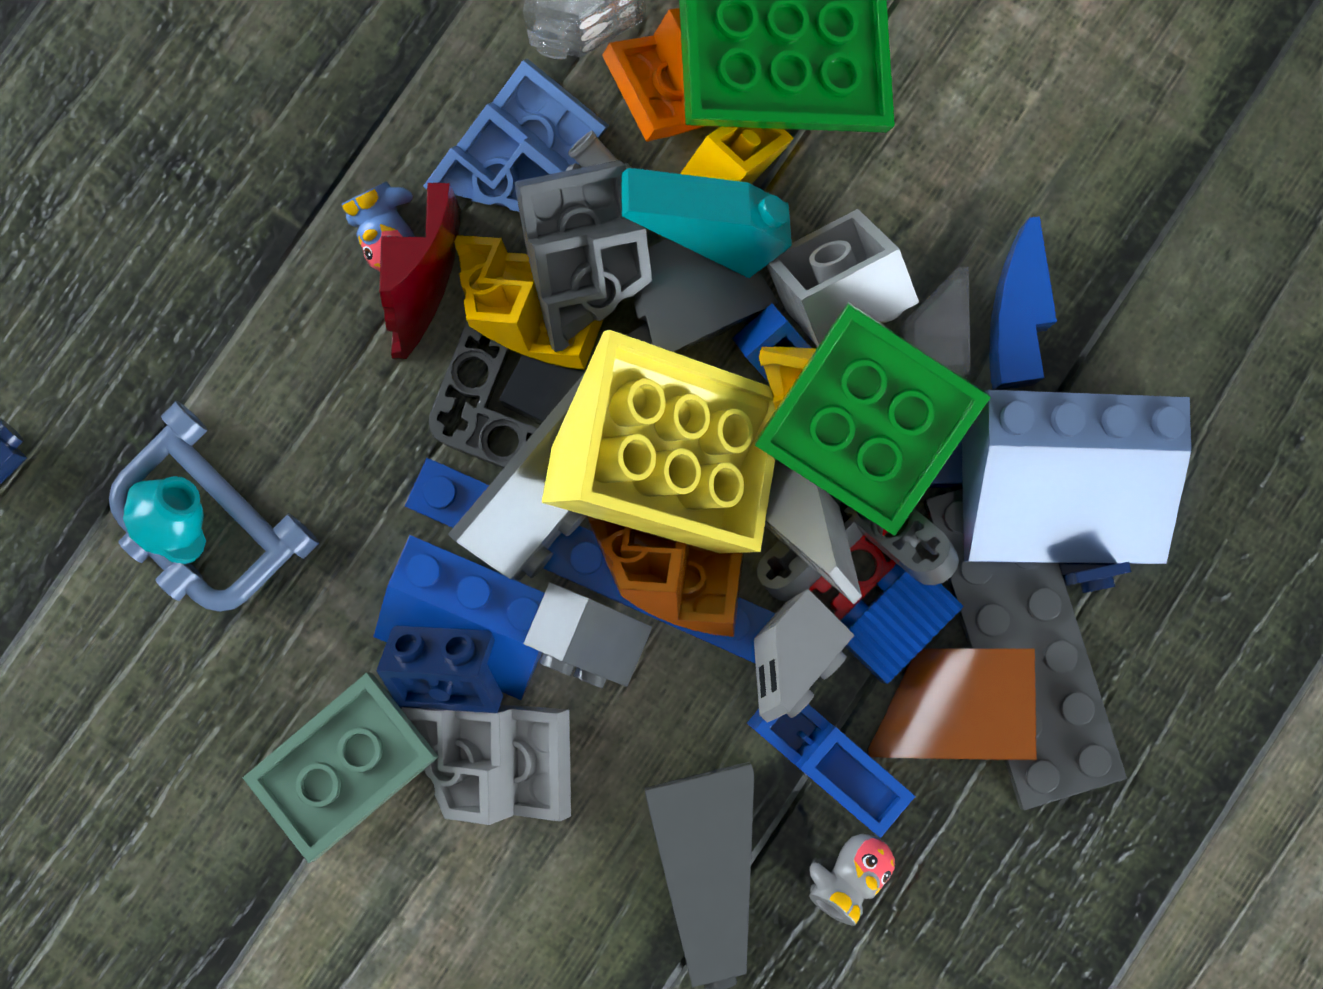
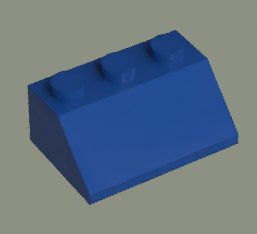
M409 535L387 585L374 637L387 642L390 632L395 626L489 630L495 641L487 665L501 692L522 700L542 652L523 643L545 593Z

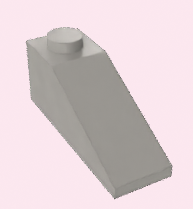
M777 460L774 464L765 528L849 601L855 604L862 595L839 505L828 492Z

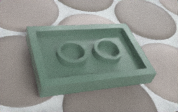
M365 673L242 778L306 861L312 863L439 756L374 674Z

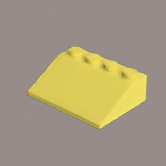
M612 330L604 331L552 445L542 503L717 553L761 552L775 458L756 447L755 440L775 412L770 386Z

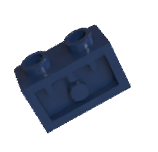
M395 626L392 628L376 671L399 707L498 713L503 698V693L487 665L495 641L489 630Z

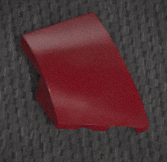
M427 183L426 237L381 236L379 292L384 309L386 329L392 332V359H407L418 345L435 316L448 284L456 253L454 241L456 236L459 235L461 208L450 183Z

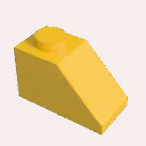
M721 126L704 139L680 174L752 184L789 146L794 137L785 129Z

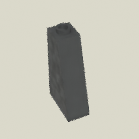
M750 762L645 787V795L692 988L704 985L705 989H727L737 984L736 976L747 973L754 772Z

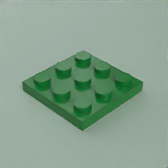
M848 302L755 440V446L895 536L991 397L970 381Z

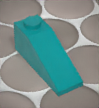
M627 168L622 172L623 217L747 278L752 277L792 246L789 204L748 182Z

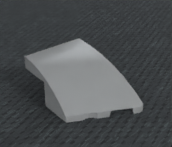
M500 705L498 713L402 707L405 715L439 756L424 770L434 784V795L444 819L491 825L513 815L552 821H562L571 817L569 709Z

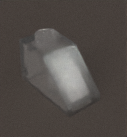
M957 267L904 321L898 330V335L965 379L971 374L968 267Z

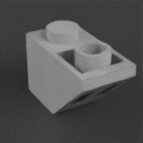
M809 589L788 600L754 638L759 715L767 723L784 714H787L790 718L799 714L814 697V693L809 688L819 677L825 680L842 665L847 658L842 650L854 637V634Z

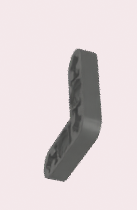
M466 322L430 412V431L445 446L504 468L537 428L487 409L511 349L491 340L489 343L490 349L499 350L497 357L492 358L481 349L468 348L471 340H474L481 346L485 336L471 328L468 322ZM472 359L481 360L486 363L489 370L488 379L477 388L466 387L459 379L461 366ZM455 389L466 398L479 399L476 408L467 402L465 403L461 418L468 423V427L465 431L456 430L453 436L450 437L446 436L447 428L440 420L443 414L452 416L455 413L459 401L457 398L449 397L451 390ZM501 427L511 428L517 433L519 439L515 452L505 457L493 454L488 444L492 432Z
M831 495L839 505L840 511L845 518H849L844 523L850 548L864 535L915 580L924 585L943 583L956 571L959 559L952 543L944 532L916 509H913L908 516L906 529L898 536L890 538L883 536L882 527ZM780 540L762 557L757 568V576L761 584L772 597L779 601L792 599L806 589H809L821 577ZM919 541L931 554H939V557L934 562L928 559L922 560L915 549ZM784 568L787 571L792 572L785 579L781 576H777V574Z

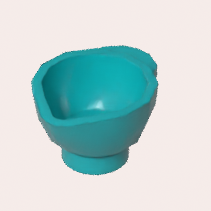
M172 476L165 479L136 482L129 488L123 521L133 541L145 551L162 555L175 563L186 564L193 562L203 553L206 543L202 531L203 507L200 502L199 491L191 481L183 477Z

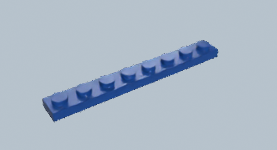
M426 458L405 507L454 528L489 485ZM578 526L567 537L561 532L549 546L548 550L553 555L543 569L756 664L754 638L776 613L739 597L734 637L713 635L687 629L655 617L621 596L592 531Z

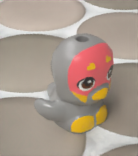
M859 834L852 836L844 844L832 872H829L819 863H812L810 866V876L815 883L810 887L809 897L812 902L830 917L844 924L855 926L863 914V900L873 899L889 880L895 869V858L890 847L876 836Z

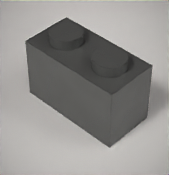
M549 582L523 644L544 653L540 664L571 676L575 666L574 677L603 689L607 679L628 687L652 626Z

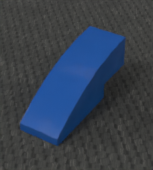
M1040 216L1028 218L1019 229L1006 257L997 285L990 322L989 362L992 390L1033 386L1044 378L1037 332L1047 331L1057 322Z
M809 704L793 718L784 714L768 723L759 715L758 709L747 722L751 728L879 838L884 835L916 797Z

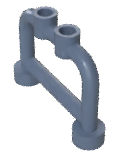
M175 401L161 415L162 420L167 426L118 474L111 485L109 494L111 513L119 526L126 532L118 542L139 563H143L150 556L164 570L156 578V582L173 599L180 601L187 594L193 601L205 609L218 612L232 610L246 602L294 553L304 559L319 544V541L303 523L290 513L273 528L193 447L208 429L186 406L179 401ZM169 454L266 551L232 586L225 590H216L210 587L191 563H175L162 555L147 552L129 536L123 521L129 488L136 482L143 481Z

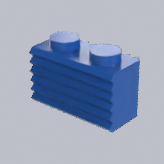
M897 563L877 583L883 591L868 606L860 600L840 620L854 634V637L845 647L883 684H888L964 607L941 583L937 585H924L915 580Z

